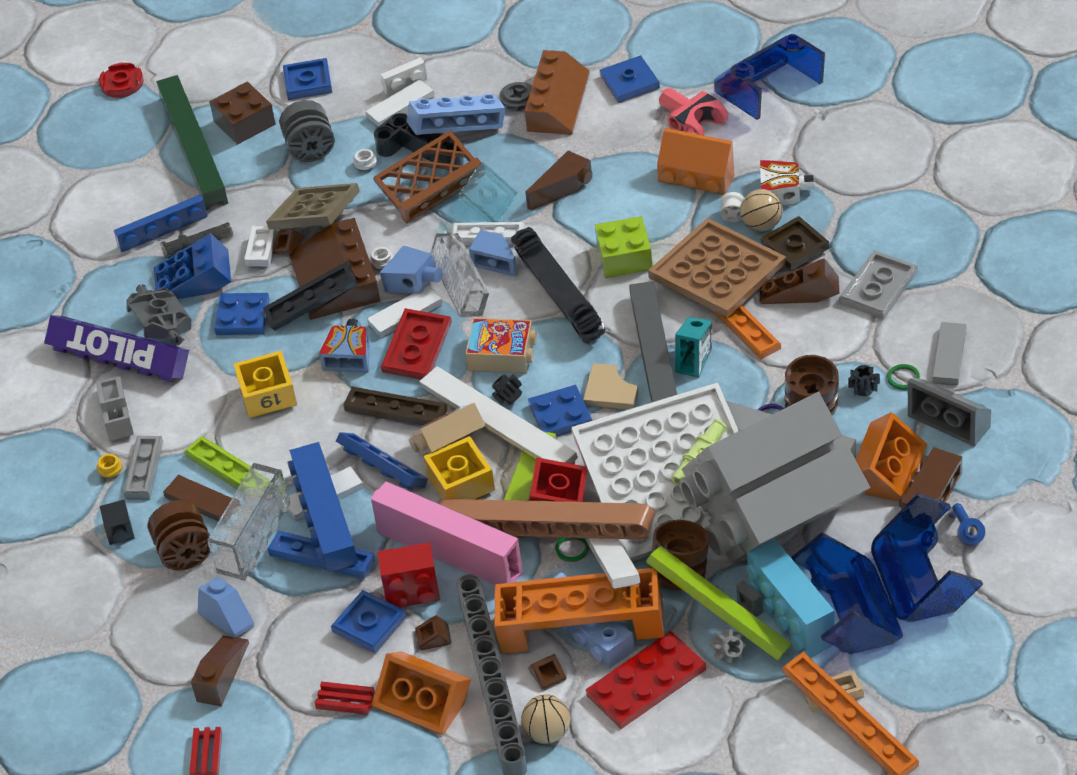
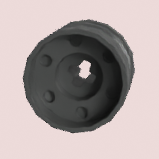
M301 100L292 103L281 113L279 119L280 129L288 152L294 159L300 162L317 161L327 156L333 149L335 143L334 133L329 124L326 111L321 104L313 100Z

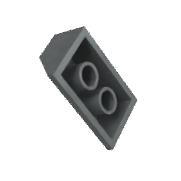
M910 378L908 380V417L974 447L991 427V409L986 408L984 405L975 403L924 379Z

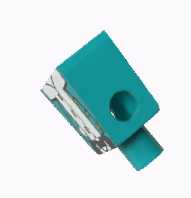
M688 317L676 332L675 373L700 377L712 350V323L708 319Z

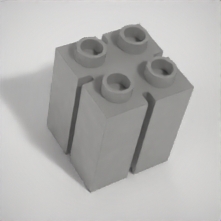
M819 392L708 446L681 469L685 477L680 479L679 485L685 500L692 508L701 505L704 512L708 510L711 514V519L708 520L710 525L706 526L705 530L710 537L709 545L718 556L726 553L730 562L733 563L747 556V552L773 539L778 540L839 509L870 488L848 445L845 444L839 448L834 446L833 441L841 437L842 434Z

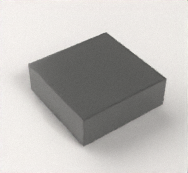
M745 581L740 582L736 586L737 603L755 617H758L763 613L762 595Z

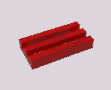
M321 681V689L317 693L318 699L314 703L316 709L369 715L375 694L374 687ZM325 699H334V700H340V701H331V700H325ZM351 701H352V702H361V703H365V704L351 703Z
M221 726L215 727V730H211L210 727H204V731H200L199 728H193L190 775H219L222 743ZM210 738H214L212 771H207ZM200 739H203L201 771L198 772Z

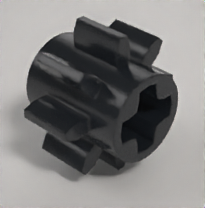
M860 365L855 370H850L848 388H854L855 395L869 396L873 391H878L880 374H874V367Z
M503 374L492 384V388L495 390L492 395L501 405L505 401L511 405L521 396L523 391L519 387L522 383L514 374L510 377Z

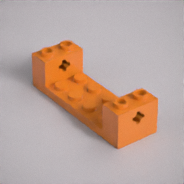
M654 568L636 569L639 573L640 583L616 589L612 587L605 573L495 584L494 627L502 654L529 651V630L633 620L637 640L664 637L663 595L658 571Z

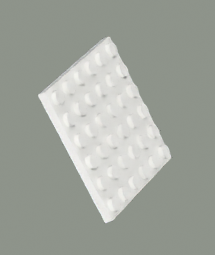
M718 382L571 427L572 435L587 468L599 502L641 503L652 507L655 511V517L647 538L641 540L618 539L632 562L649 557L652 554L654 530L661 523L681 519L697 523L704 529L710 525L708 520L711 519V514L709 511L704 512L701 505L692 508L685 500L680 487L672 482L671 477L683 463L682 456L684 453H688L694 445L696 437L703 435L714 419L721 420L727 426V430L719 441L739 431Z

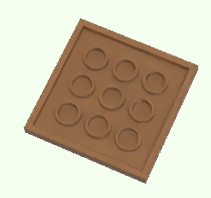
M706 218L648 270V278L728 318L785 265L786 256Z

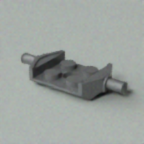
M142 284V287L138 285L136 287L137 293H132L126 300L127 312L132 310L144 327V337L168 338L174 346H176V343L180 345L182 338L179 335L191 330V318L174 293L167 288L152 291L147 290L144 284Z

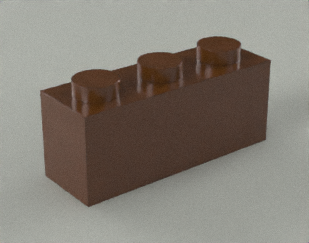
M933 447L929 455L923 457L920 471L912 476L907 493L903 492L900 497L901 519L929 529L932 528L962 475L963 456Z

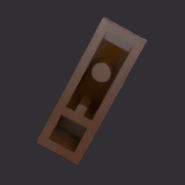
M568 150L525 191L527 209L534 210L578 192L592 179L591 160Z
M223 635L200 660L191 680L196 702L216 706L223 705L249 645L248 639Z

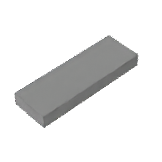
M941 322L933 371V383L958 385L966 336V324Z
M137 436L124 490L125 499H151L163 445L162 436Z

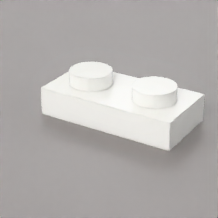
M420 57L382 73L381 80L384 93L389 96L403 90L418 80H427L426 66L423 59Z
M252 226L244 259L246 266H270L277 235L276 229L269 230L268 226Z

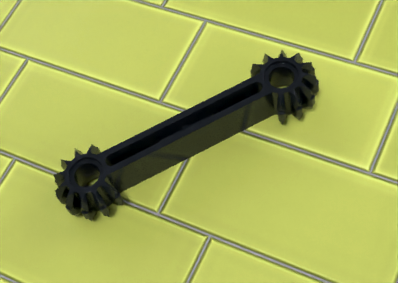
M527 227L517 231L511 237V242L523 264L530 269L573 326L579 338L585 343L598 340L600 336L605 334V328L594 307L581 294L542 243L533 228Z

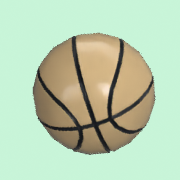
M765 189L750 192L743 199L740 206L742 221L748 228L757 232H765L774 228L780 222L783 214V206L778 196Z
M543 694L535 696L525 705L522 711L521 724L527 736L535 742L541 744L554 743L560 740L568 731L570 713L565 703L554 695Z

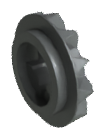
M514 82L506 85L499 94L501 103L506 105L507 109L513 107L516 110L520 107L526 108L532 85L525 82Z

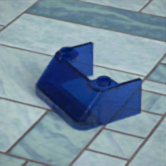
M789 34L736 63L714 79V92L758 120L761 117L762 88L754 84V82L789 64L821 84L824 78L825 52L798 35Z
M917 493L876 535L871 545L873 559L894 613L899 620L909 623L956 612L983 585L982 580L951 570L938 581L928 553L938 542L935 524L951 506L949 503Z
M823 532L791 557L797 565L809 570L812 577L811 583L818 591H824L830 595L840 620L821 635L823 641L837 647L843 653L856 654L895 644L903 637L902 629L878 571L868 557Z

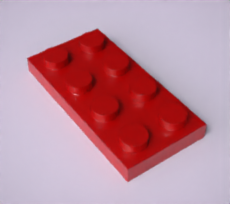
M670 630L664 637L657 639L586 689V696L622 729L706 670V662Z

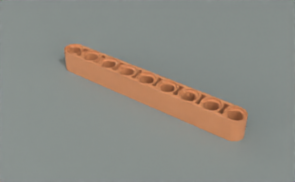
M441 499L437 503L511 536L641 540L648 537L655 517L654 509L641 503Z

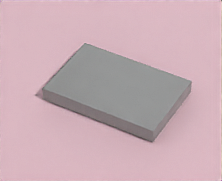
M873 251L840 295L839 303L884 319L917 274L918 266Z

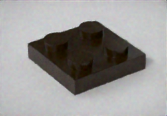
M800 216L761 237V245L786 256L785 266L791 271L829 249V241Z

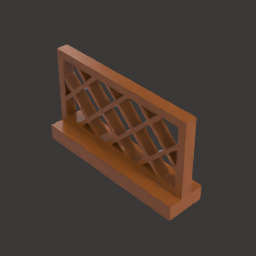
M450 130L373 177V180L398 209L401 218L407 224L483 177V163L478 157L474 158ZM448 140H451L454 144L453 150L441 149V145ZM427 153L436 154L434 162L421 161L422 156ZM439 155L452 156L451 164L438 163ZM456 157L466 158L469 161L463 166L454 165ZM407 165L416 166L415 174L403 173L402 170ZM420 166L433 168L431 176L419 175ZM436 168L449 170L447 176L435 177ZM387 177L397 178L395 186L385 185L382 180ZM400 179L413 180L412 188L399 186ZM417 180L430 182L429 187L417 189ZM397 193H409L410 198L400 203L397 199Z

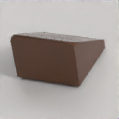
M295 230L278 231L273 254H291L303 241L305 235Z
M437 615L415 628L420 650L446 646L452 643L447 622Z
M556 654L539 660L528 667L541 690L567 679Z

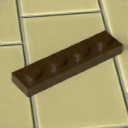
M353 386L343 404L344 411L417 425H425L445 415L447 412L446 403Z

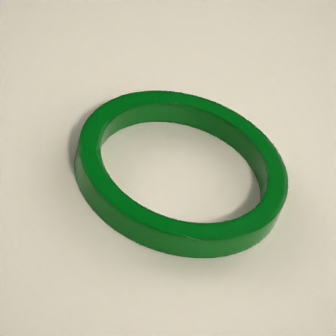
M908 364L896 365L888 372L889 384L900 390H908V384L900 385L891 379V375L896 370H911L915 373L916 379H920L919 371L914 366Z
M561 537L555 546L557 556L566 562H576L583 559L589 549L585 538ZM569 539L580 540L585 545L584 551L575 557L564 556L560 553L559 547L564 541Z

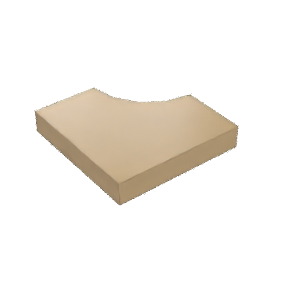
M593 363L583 401L586 406L629 410L635 407L638 386L629 384L621 379L618 374L617 365Z

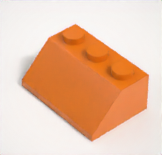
M665 128L657 161L658 181L723 195L726 194L735 176L733 141Z
M892 412L870 422L856 457V462L870 486L864 492L866 495L899 502L902 493H907L912 476L917 473L927 443Z
M402 651L387 653L371 706L444 734L465 703L471 678Z

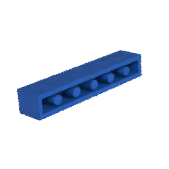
M316 442L289 450L292 460L287 461L291 476L296 475V478H293L296 493L302 492V495H298L302 511L306 509L308 511L304 513L307 527H313V530H309L313 545L319 544V547L315 548L319 563H325L327 572L358 564L355 547L320 443Z

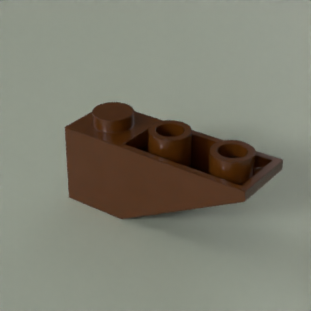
M823 258L766 281L760 287V303L787 304L823 301L840 294L839 276L827 260Z

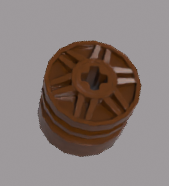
M804 355L794 359L785 371V408L819 392L831 415H833L838 406L839 374L834 363L826 357L818 355Z
M177 500L163 504L149 517L147 523L148 532L162 564L168 569L178 571L193 568L206 560L211 553L213 547L212 538L207 527L204 525L198 507L192 502Z
M681 519L669 520L661 523L654 530L652 553L662 546L705 578L710 537L707 531L697 523ZM658 572L661 586L673 590H682Z

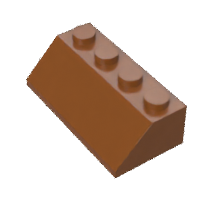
M543 50L525 108L527 132L573 134L590 71L565 51Z

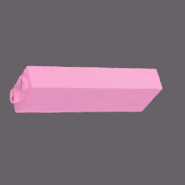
M386 481L380 489L373 493L371 503L379 534L406 546L430 542L434 558L493 584L516 582L523 573L518 538Z

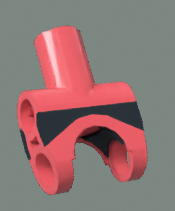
M668 87L662 91L659 97V104L672 112L667 116V122L673 130L705 135L700 125L701 123L713 122L723 124L729 117L724 105L704 91L688 99L676 90Z

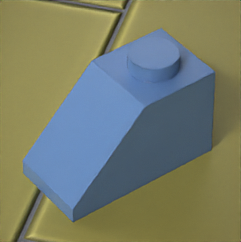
M480 230L469 248L471 266L515 277L517 275L515 256L503 235Z
M216 577L198 588V613L231 637L236 638L254 627V622L237 589L227 582Z

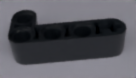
M397 113L392 115L374 131L376 151L382 157L392 156L402 147L415 152L442 136L443 133L416 135L407 123V114ZM448 140L441 145V149L453 150L454 144L451 140ZM427 153L422 157L434 162L436 154ZM439 155L438 163L451 164L452 156ZM456 157L454 165L463 166V158Z

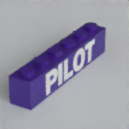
M50 315L44 344L52 345V350L67 353V350L74 351L73 356L88 359V356L95 357L94 361L97 363L109 364V361L116 363V368L130 370L131 367L138 369V374L151 376L152 373L158 374V379L173 382L174 378L183 379L189 349L60 315Z

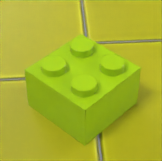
M642 216L595 224L596 243L605 278L648 271L653 266L651 246Z

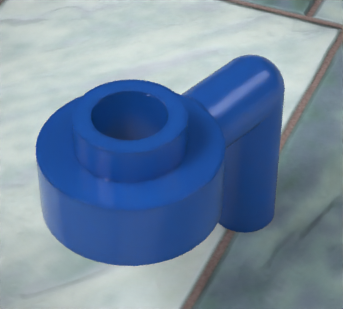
M960 503L954 504L948 510V515L951 518L957 517L960 522L957 528V536L961 543L967 546H974L984 539L985 527L983 523L978 519L969 518ZM969 527L976 529L977 534L975 536H971L968 533Z

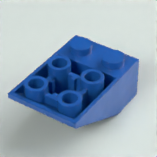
M211 233L198 239L192 245L178 251L175 255L154 267L155 290L167 288L174 293L177 299L216 292L231 283L228 249Z

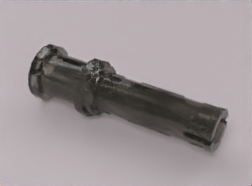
M226 222L190 236L180 235L179 239L167 243L165 241L160 242L165 260L210 233L218 240L232 237L233 231L230 223Z

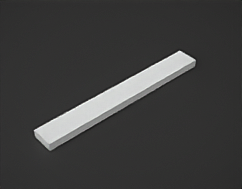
M438 366L419 381L423 389L455 409L475 402L486 425L484 426L485 428L535 459L538 457L570 464L578 459L577 453Z

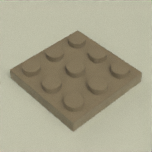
M350 183L296 188L266 221L268 229L284 231L299 227V229H306L310 226L328 227L333 224L337 216L343 212L345 207L360 192L358 184Z

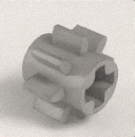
M724 628V633H714L715 638L710 647H713L716 651L714 654L715 658H723L724 662L732 663L733 657L742 658L741 653L746 644L741 641L742 634L735 631L733 633L732 629Z

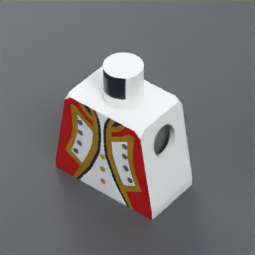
M760 160L761 189L769 190L776 194L782 206L799 203L800 190L814 189L813 175H799L798 163Z

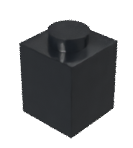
M125 499L99 506L109 545L135 538Z

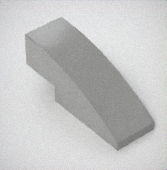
M120 376L96 382L109 441L134 435Z

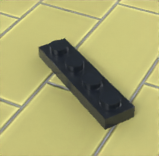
M346 261L263 307L269 325L275 331L357 286L358 282L351 265Z

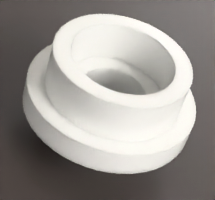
M361 149L356 152L353 162L357 169L369 170L376 165L377 159L371 150Z
M378 247L372 251L370 263L374 268L383 269L394 257L393 253L386 247Z

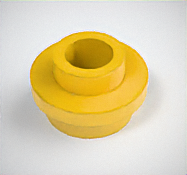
M105 454L98 460L97 471L102 477H114L122 470V462L114 454Z

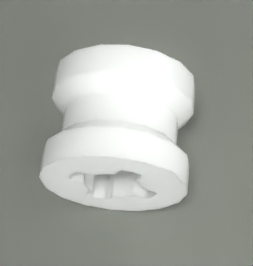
M729 192L722 196L721 217L725 221L738 222L742 220L740 206L744 199L743 195L737 192Z

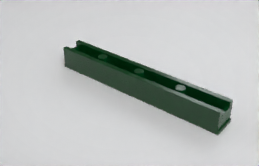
M178 75L156 81L160 99L198 192L204 200L206 210L210 209L211 204L223 201L224 205L228 204L225 186Z

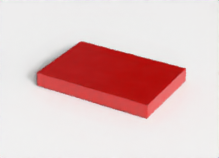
M405 308L381 365L382 372L422 380L434 369L452 323L451 317Z

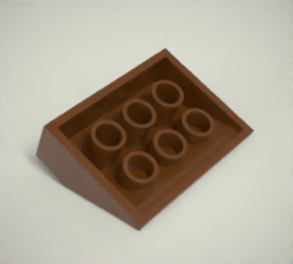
M355 218L331 224L300 244L289 254L299 287L346 261L351 265L358 282L357 286L309 311L310 320L381 302L377 280Z

